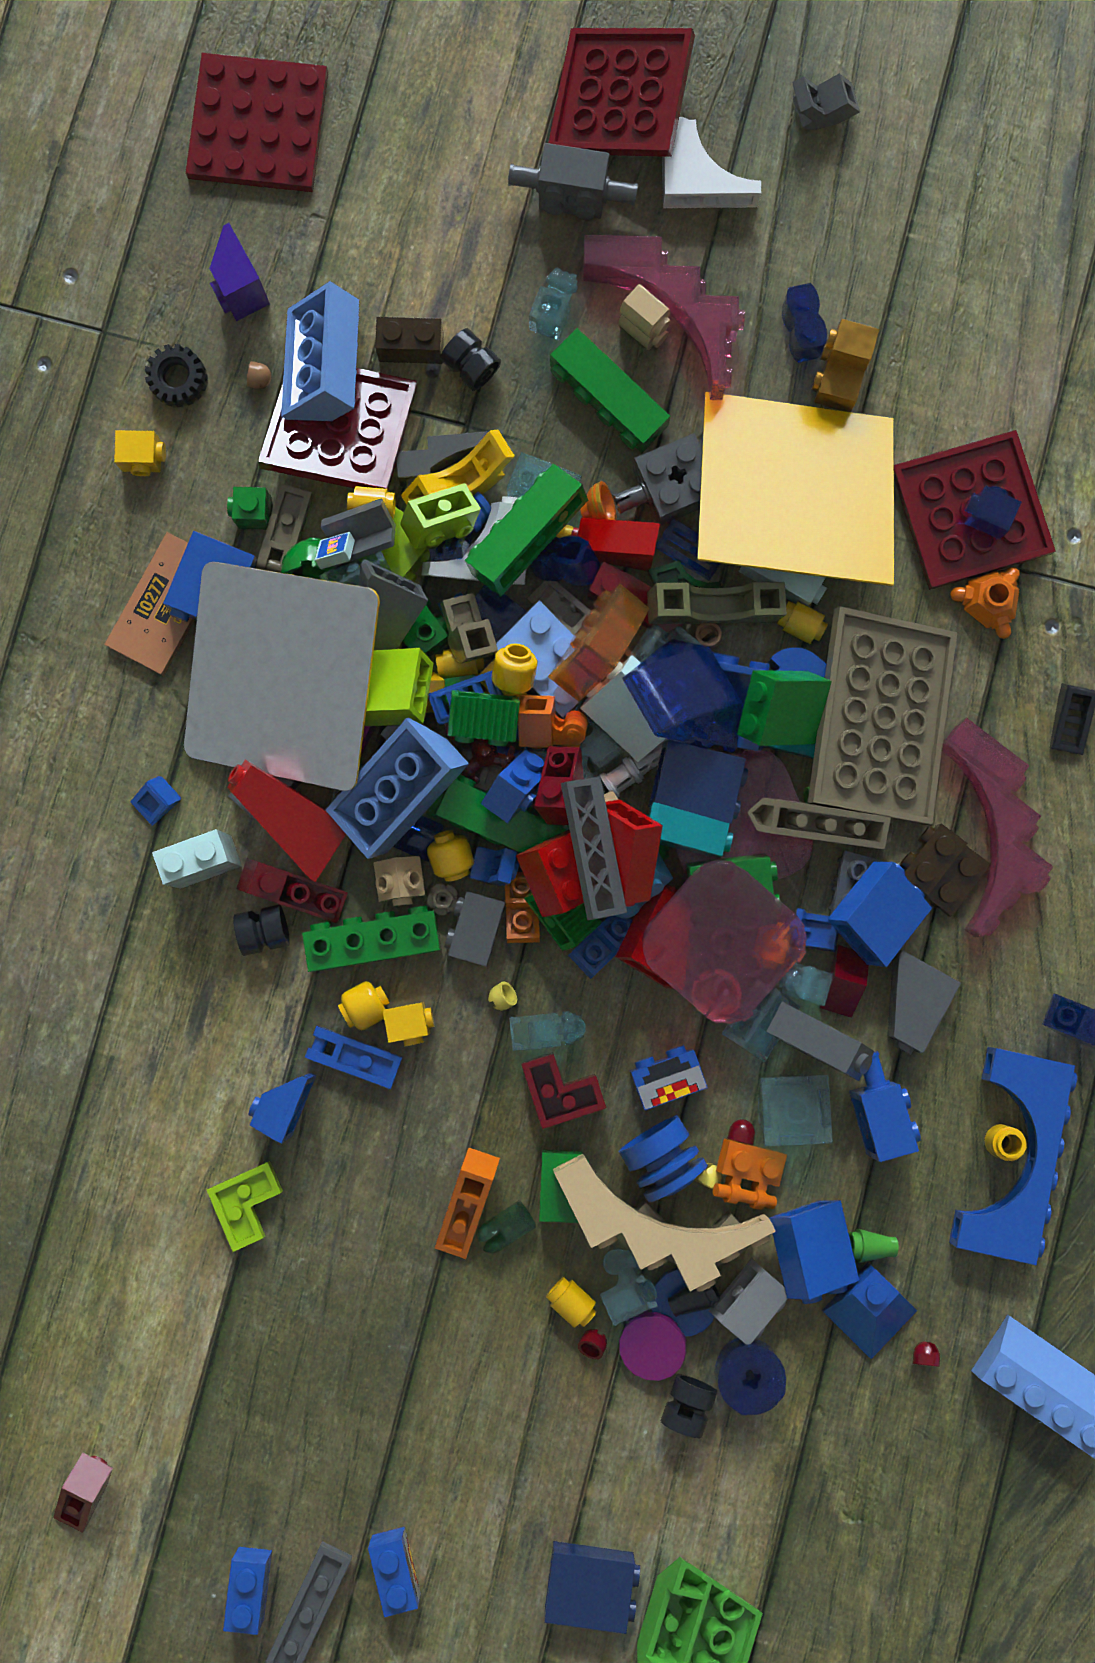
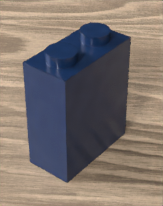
M668 739L662 744L648 807L653 802L732 824V819H737L741 807V801L737 800L739 788L745 786L748 777V768H744L746 758Z
M553 1541L544 1623L627 1634L628 1622H634L636 1612V1600L631 1599L632 1586L638 1587L640 1580V1565L635 1564L634 1552Z

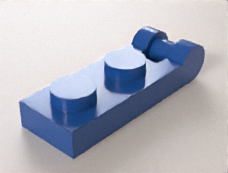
M315 1027L313 1033L315 1040L312 1048L308 1047L305 1058L386 1088H392L403 1059L402 1056L324 1027ZM328 1041L336 1044L332 1056L324 1053Z

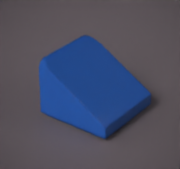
M158 776L147 781L130 802L152 826L177 805L181 797L163 777Z

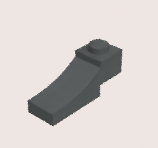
M489 431L428 436V449L398 452L397 471L400 486L408 488L418 475L437 473L458 463L475 448Z

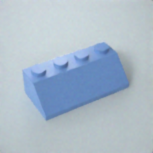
M331 281L288 308L281 408V417L286 420L333 421L354 409L359 299Z
M406 718L359 771L356 786L351 790L342 791L327 807L326 811L367 859L388 853L469 763L448 739L411 718Z
M1007 1315L971 1371L983 1382L1095 1459V1375Z

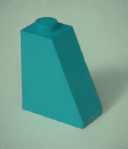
M653 802L650 806L648 817L663 825L660 845L714 858H721L723 852L729 853L733 840V833L728 832L729 823Z

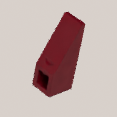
M249 858L245 862L236 888L242 892L337 923L348 894V892L314 882L305 877Z

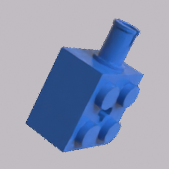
M875 1051L872 1055V1063L869 1070L863 1074L866 1085L850 1090L849 1094L866 1154L878 1162L918 1152L917 1142L921 1141V1136L916 1122L910 1121L907 1109L911 1108V1101L905 1088L901 1089L900 1084L885 1080L879 1052Z

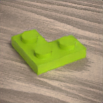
M270 1161L207 1189L232 1252L265 1237L253 1206L283 1192Z

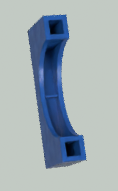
M993 1047L987 1048L981 1079L1002 1088L1019 1107L1027 1128V1158L1018 1181L1001 1200L979 1210H955L949 1239L950 1244L960 1249L1037 1265L1038 1257H1042L1045 1249V1239L1042 1237L1044 1224H1048L1051 1217V1205L1048 1204L1050 1193L1055 1190L1058 1181V1173L1055 1171L1057 1158L1062 1156L1064 1150V1139L1061 1138L1063 1126L1068 1124L1071 1114V1108L1068 1105L1070 1092L1074 1091L1077 1083V1074L1074 1073L1075 1065Z

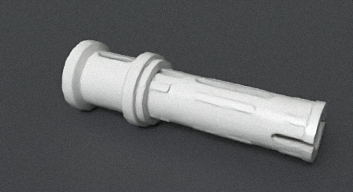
M682 724L663 742L670 739L690 744L695 740L685 725ZM663 742L639 762L634 758L625 757L622 759L623 763L608 774H600L599 776L609 792L613 791L617 798H619L620 792L635 782L641 783L642 779H644L643 775L658 765Z

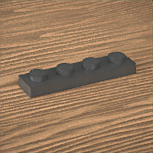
M323 1541L321 1542L265 1663L304 1662L351 1562L352 1555Z

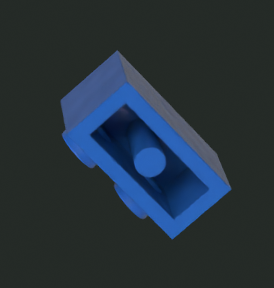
M525 749L498 774L481 804L507 824L521 810L526 812L537 797L544 766L542 758Z

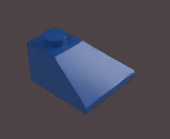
M312 1073L306 1074L263 1093L261 1098L256 1096L248 1113L249 1116L253 1117L250 1126L279 1143L290 1139L293 1136L317 1075Z
M867 1262L858 1271L859 1281L847 1285V1291L838 1293L822 1311L872 1359L917 1310Z

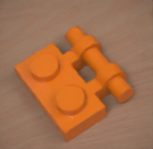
M724 1138L716 1171L727 1175L725 1184L716 1183L714 1185L713 1195L723 1198L724 1202L737 1204L742 1202L749 1204L753 1209H775L777 1198L776 1196L768 1195L766 1190L768 1185L780 1186L787 1154ZM742 1179L753 1181L751 1190L741 1188Z

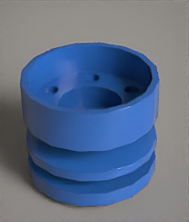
M678 1115L651 1127L629 1141L618 1151L629 1171L638 1170L643 1167L646 1168L647 1171L637 1180V1184L641 1188L654 1183L643 1193L648 1202H653L681 1191L708 1167L703 1157L688 1162L698 1154L699 1150L696 1146L683 1150L680 1149L679 1145L689 1137V1133Z

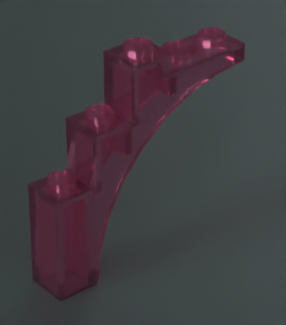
M585 235L583 281L610 284L633 291L638 284H641L670 309V315L686 331L701 356L708 379L709 399L723 400L725 388H730L732 381V368L726 367V358H731L732 342H736L738 330L744 329L745 310L739 309V296L706 295V280L700 279V266L667 265L668 250H662V237Z
M966 717L957 723L944 740L942 751L960 767L973 785L984 809L989 830L991 865L989 866L987 884L976 912L964 929L977 938L983 937L985 934L990 936L1001 922L998 919L999 915L1005 908L1009 910L1020 898V894L1017 893L1019 890L1023 894H1030L1035 891L1040 892L1050 881L1051 877L1048 873L1052 870L1053 866L1022 843L1023 840L1028 842L1039 829L1036 823L1041 818V815L1010 792L1011 790L1016 792L1027 779L1024 773L1029 765Z

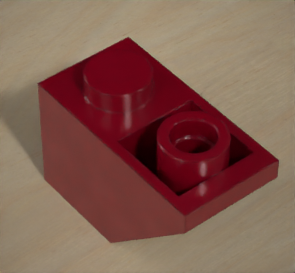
M548 746L534 807L549 825H569L561 783L584 779L582 751L579 747Z

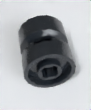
M465 328L448 342L441 353L440 359L452 372L460 371L459 376L462 378V381L472 391H476L494 376L500 367L501 359L487 347L481 348L482 341L469 328Z
M280 904L261 908L260 914H256L254 911L234 914L235 936L243 956L260 953L263 951L264 946H267L270 950L290 946L288 925Z
M677 1374L670 1391L673 1401L666 1403L660 1420L661 1423L682 1435L702 1438L708 1421L705 1411L712 1410L718 1392L717 1389L696 1378ZM682 1405H684L688 1408L694 1409L695 1412L693 1413L681 1407Z

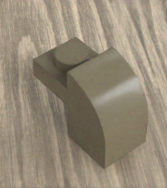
M474 593L443 600L440 603L449 632L447 640L455 659L459 663L493 656L498 651L489 619H481Z

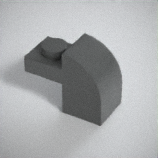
M840 73L817 86L804 76L792 82L796 94L793 96V103L799 113L802 127L805 129L817 130L833 126L860 113L852 82Z

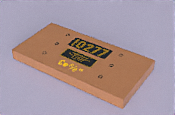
M168 532L165 534L104 644L162 676L165 675L195 621L189 618L188 622H184L170 616L171 610L167 609L163 604L188 544L186 541Z

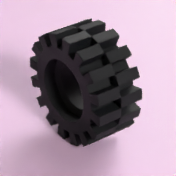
M169 344L164 345L165 351L163 352L159 348L154 352L157 356L155 358L150 356L147 361L151 365L150 367L145 366V373L148 375V377H145V380L150 386L149 389L161 402H165L168 406L176 405L177 407H183L184 403H187L188 406L194 404L192 400L195 397L199 400L202 397L200 391H205L207 387L204 381H208V375L205 372L204 364L190 348L185 347L184 349L180 344H175V348H172ZM174 365H182L188 371L187 381L180 387L168 386L165 381L167 370Z

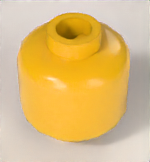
M509 644L495 654L491 680L506 695L516 696L525 693L534 685L538 661L528 647L522 644Z
M446 830L434 836L435 841L427 848V854L434 874L437 877L444 878L445 881H455L467 876L470 873L469 869L474 865V858L467 837L461 834H454L453 830Z
M364 981L345 991L341 996L342 1003L338 1007L350 1028L355 1026L358 1030L362 1031L384 1020L383 1010H385V1005L390 1002L381 986L374 988L372 983Z

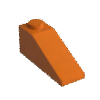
M468 1148L434 1249L463 1259L467 1258L500 1158Z

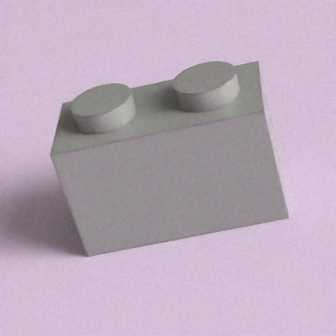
M751 1258L720 1296L721 1301L715 1303L714 1308L709 1309V1312L747 1346H750L755 1339L762 1335L765 1326L773 1316L784 1308L787 1300L785 1287Z

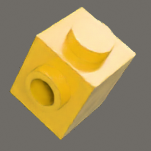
M115 430L114 462L122 472H131L135 476H149L151 472H161V462L166 460V446L155 431Z
M424 1002L383 1010L388 1043L403 1040L404 1046L424 1043L423 1036L430 1035L429 1028L435 1027L431 1007L425 1008Z

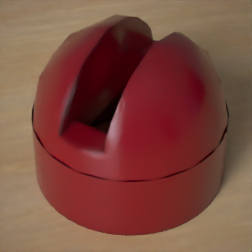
M739 1119L730 1126L727 1139L753 1145L755 1129L749 1121Z
M598 1329L585 1331L578 1343L579 1351L591 1359L602 1358L607 1347L606 1336L604 1333H597Z
M925 1341L918 1343L913 1351L912 1364L940 1367V1353L937 1346Z

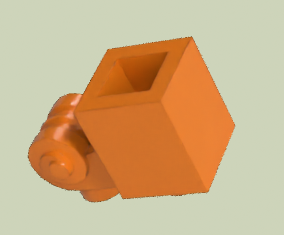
M522 695L518 714L519 747L542 749L548 748V746L553 747V745H561L562 747L581 746L585 739L588 719L585 714L574 710L568 712L565 719H562L556 715L555 696Z

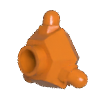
M1010 567L1005 572L1001 571L1000 573L993 571L969 580L968 585H965V587L953 588L950 592V597L954 601L962 602V605H965L964 610L986 628L992 627V629H995L999 638H1008L1011 634L1009 623H1012L1011 620L1015 619L1020 590L1016 586L1018 585L1017 580L1020 572L1016 567Z

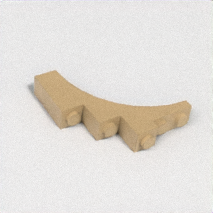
M584 1154L553 1169L591 1248L597 1245L599 1249L605 1248L618 1240L616 1235L623 1233L641 1270L645 1267L648 1270L658 1268L667 1261L665 1257L671 1255L690 1291L694 1289L698 1292L704 1291L716 1283L714 1279L721 1276L715 1265L716 1262H730L740 1255L739 1250L749 1245L752 1248L758 1247L769 1241V1235L776 1232L770 1219L765 1214L740 1224L718 1228H686L660 1222L636 1211L615 1196L597 1177Z

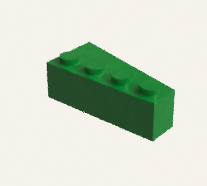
M461 775L436 799L426 815L435 819L437 817L446 819L451 826L470 833L475 832L479 834L480 838L499 846L504 845L510 850L517 851V854L566 830L563 828L564 825H549L544 819L535 816V809L529 807L526 812L521 810L507 824L481 804L489 788L486 793L474 788L476 785L475 781Z

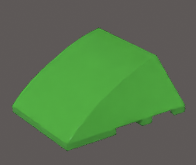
M679 1557L657 1576L637 1641V1663H748L763 1613Z

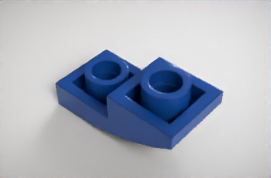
M614 915L608 916L568 956L590 979L593 978L617 954L632 923L631 918L626 920Z

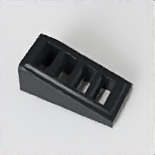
M1064 683L1061 684L1049 748L1083 755L1095 711V690ZM1072 696L1084 698L1083 704L1071 702ZM1068 710L1081 711V717L1067 715ZM1065 721L1079 724L1078 730L1065 728ZM1062 734L1077 737L1076 743L1062 741Z

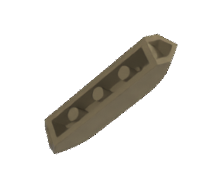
M762 798L748 811L756 830L771 834L884 850L888 849L893 835L894 819L892 817L774 798Z

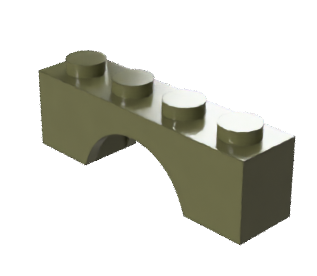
M753 582L730 588H699L689 583H656L647 591L649 624L775 623L787 615L785 582Z

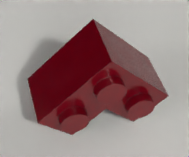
M553 1052L522 1062L521 1065L542 1129L606 1108L595 1074L563 1084Z

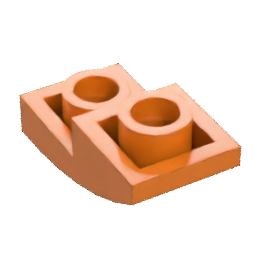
M517 872L515 879L511 880L510 884L505 885L507 943L540 942L539 918L524 899L531 890L523 872Z

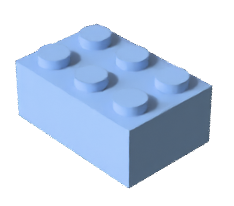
M540 600L496 642L498 651L509 644H522L528 647L538 661L534 685L529 691L533 695L555 696V711L559 718H564L585 696L584 693L589 686L597 679L600 681L607 672L603 664Z

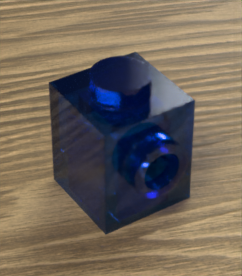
M985 486L978 495L975 493L971 495L964 510L969 513L965 524L1001 539L1010 530L1022 501L1008 496V492L1000 487Z

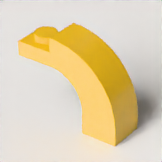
M490 430L461 461L437 473L418 475L401 496L407 505L410 500L463 483L467 485L472 495L476 492L484 494L505 476L502 470L515 456L500 431Z

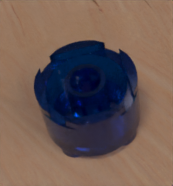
M739 1338L728 1342L720 1351L714 1368V1376L723 1399L731 1408L741 1415H758L774 1408L784 1397L786 1392L785 1369L771 1346L758 1339H755L751 1344H745ZM752 1370L754 1373L753 1380L748 1381L746 1371Z

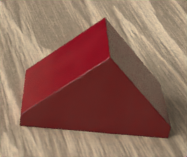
M837 945L819 1006L821 1009L852 1018L867 987L869 965L853 949Z

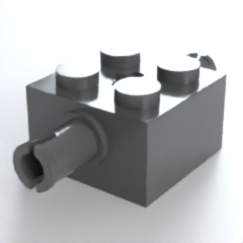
M545 143L542 162L539 169L511 164L508 176V186L513 185L536 189V193H539V209L552 215L572 214L583 220L601 219L603 204H606V200L635 206L638 188L637 183L632 184L610 180L608 176L609 153Z
M695 433L634 458L633 471L639 485L613 494L615 505L619 506L617 510L620 514L646 503L656 523L662 526L700 510L702 449ZM671 477L682 479L681 484H678L676 480L670 481Z

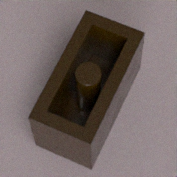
M376 318L375 349L379 362L443 364L440 359L444 338L442 319Z

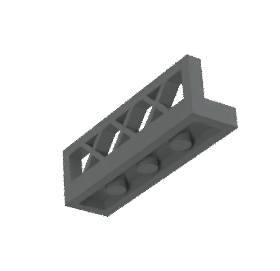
M601 777L561 783L587 920L627 913Z

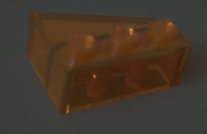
M620 583L611 592L604 590L593 604L596 610L593 609L583 620L581 625L584 627L572 638L569 648L548 676L578 702L616 668L650 609Z

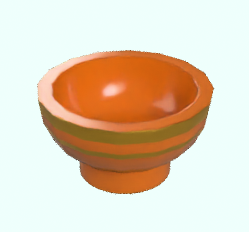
M603 481L594 484L587 493L588 501L580 509L582 517L617 520L615 503L608 486Z

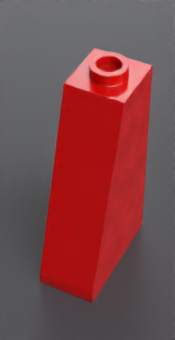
M245 759L242 765L237 764L228 777L230 784L227 788L309 879L316 882L346 836V833L328 814L326 808Z

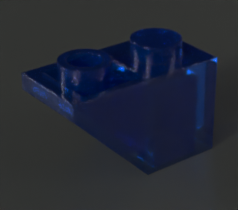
M1053 993L1042 1025L1066 1038L1095 1049V1009Z

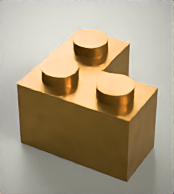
M841 319L837 330H830L820 360L825 361L823 372H816L812 385V390L817 391L815 403L847 412L852 411L857 402L864 373L871 361L880 329Z

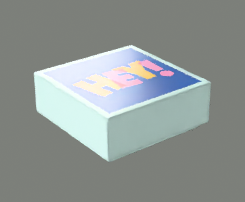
M350 532L320 540L315 558L320 569L350 561L355 542Z

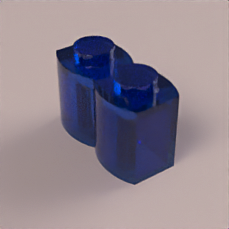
M811 283L789 287L782 305V319L785 327L790 332L789 348L793 358L798 363L820 358L827 341V328L824 320L818 314L820 308L819 296Z
M556 536L529 566L534 575L542 580L559 581L564 579L570 584L584 586L593 583L600 562L587 540L577 536L561 538Z

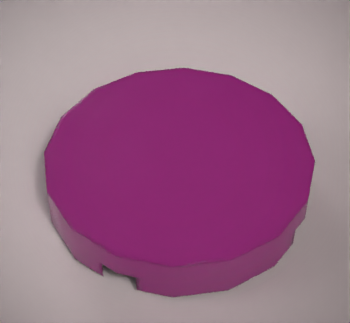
M645 1312L639 1314L638 1317L630 1320L625 1325L619 1340V1350L625 1366L634 1375L645 1380L660 1381L672 1377L681 1368L687 1353V1343L684 1333H682L678 1324L671 1317L658 1312Z

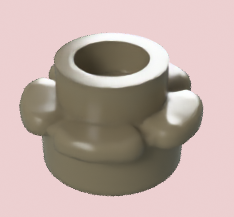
M438 883L431 888V893L427 895V905L435 911V914L440 916L447 915L448 912L455 911L458 892L452 885L445 886L443 883ZM441 896L446 897L445 902L440 901Z

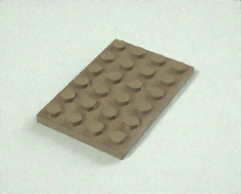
M841 606L834 608L825 678L832 682L817 731L808 803L888 816L895 820L922 825L933 824L957 632Z

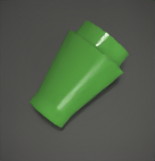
M862 1229L849 1232L854 1259L857 1263L897 1257L899 1245L896 1237H889Z

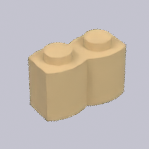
M638 284L620 307L622 315L618 325L647 350H650L653 346L658 348L669 334L666 329L671 323V320L668 318L670 309L641 284Z

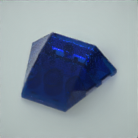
M670 639L622 678L655 736L685 743L693 739L700 741L704 747L709 748L716 744L723 746L724 751L733 752L737 749V732L740 724L742 701L710 647Z

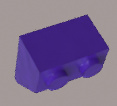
M230 223L223 225L209 268L215 279L210 282V285L224 313L226 314L231 311L237 322L270 303L260 278Z

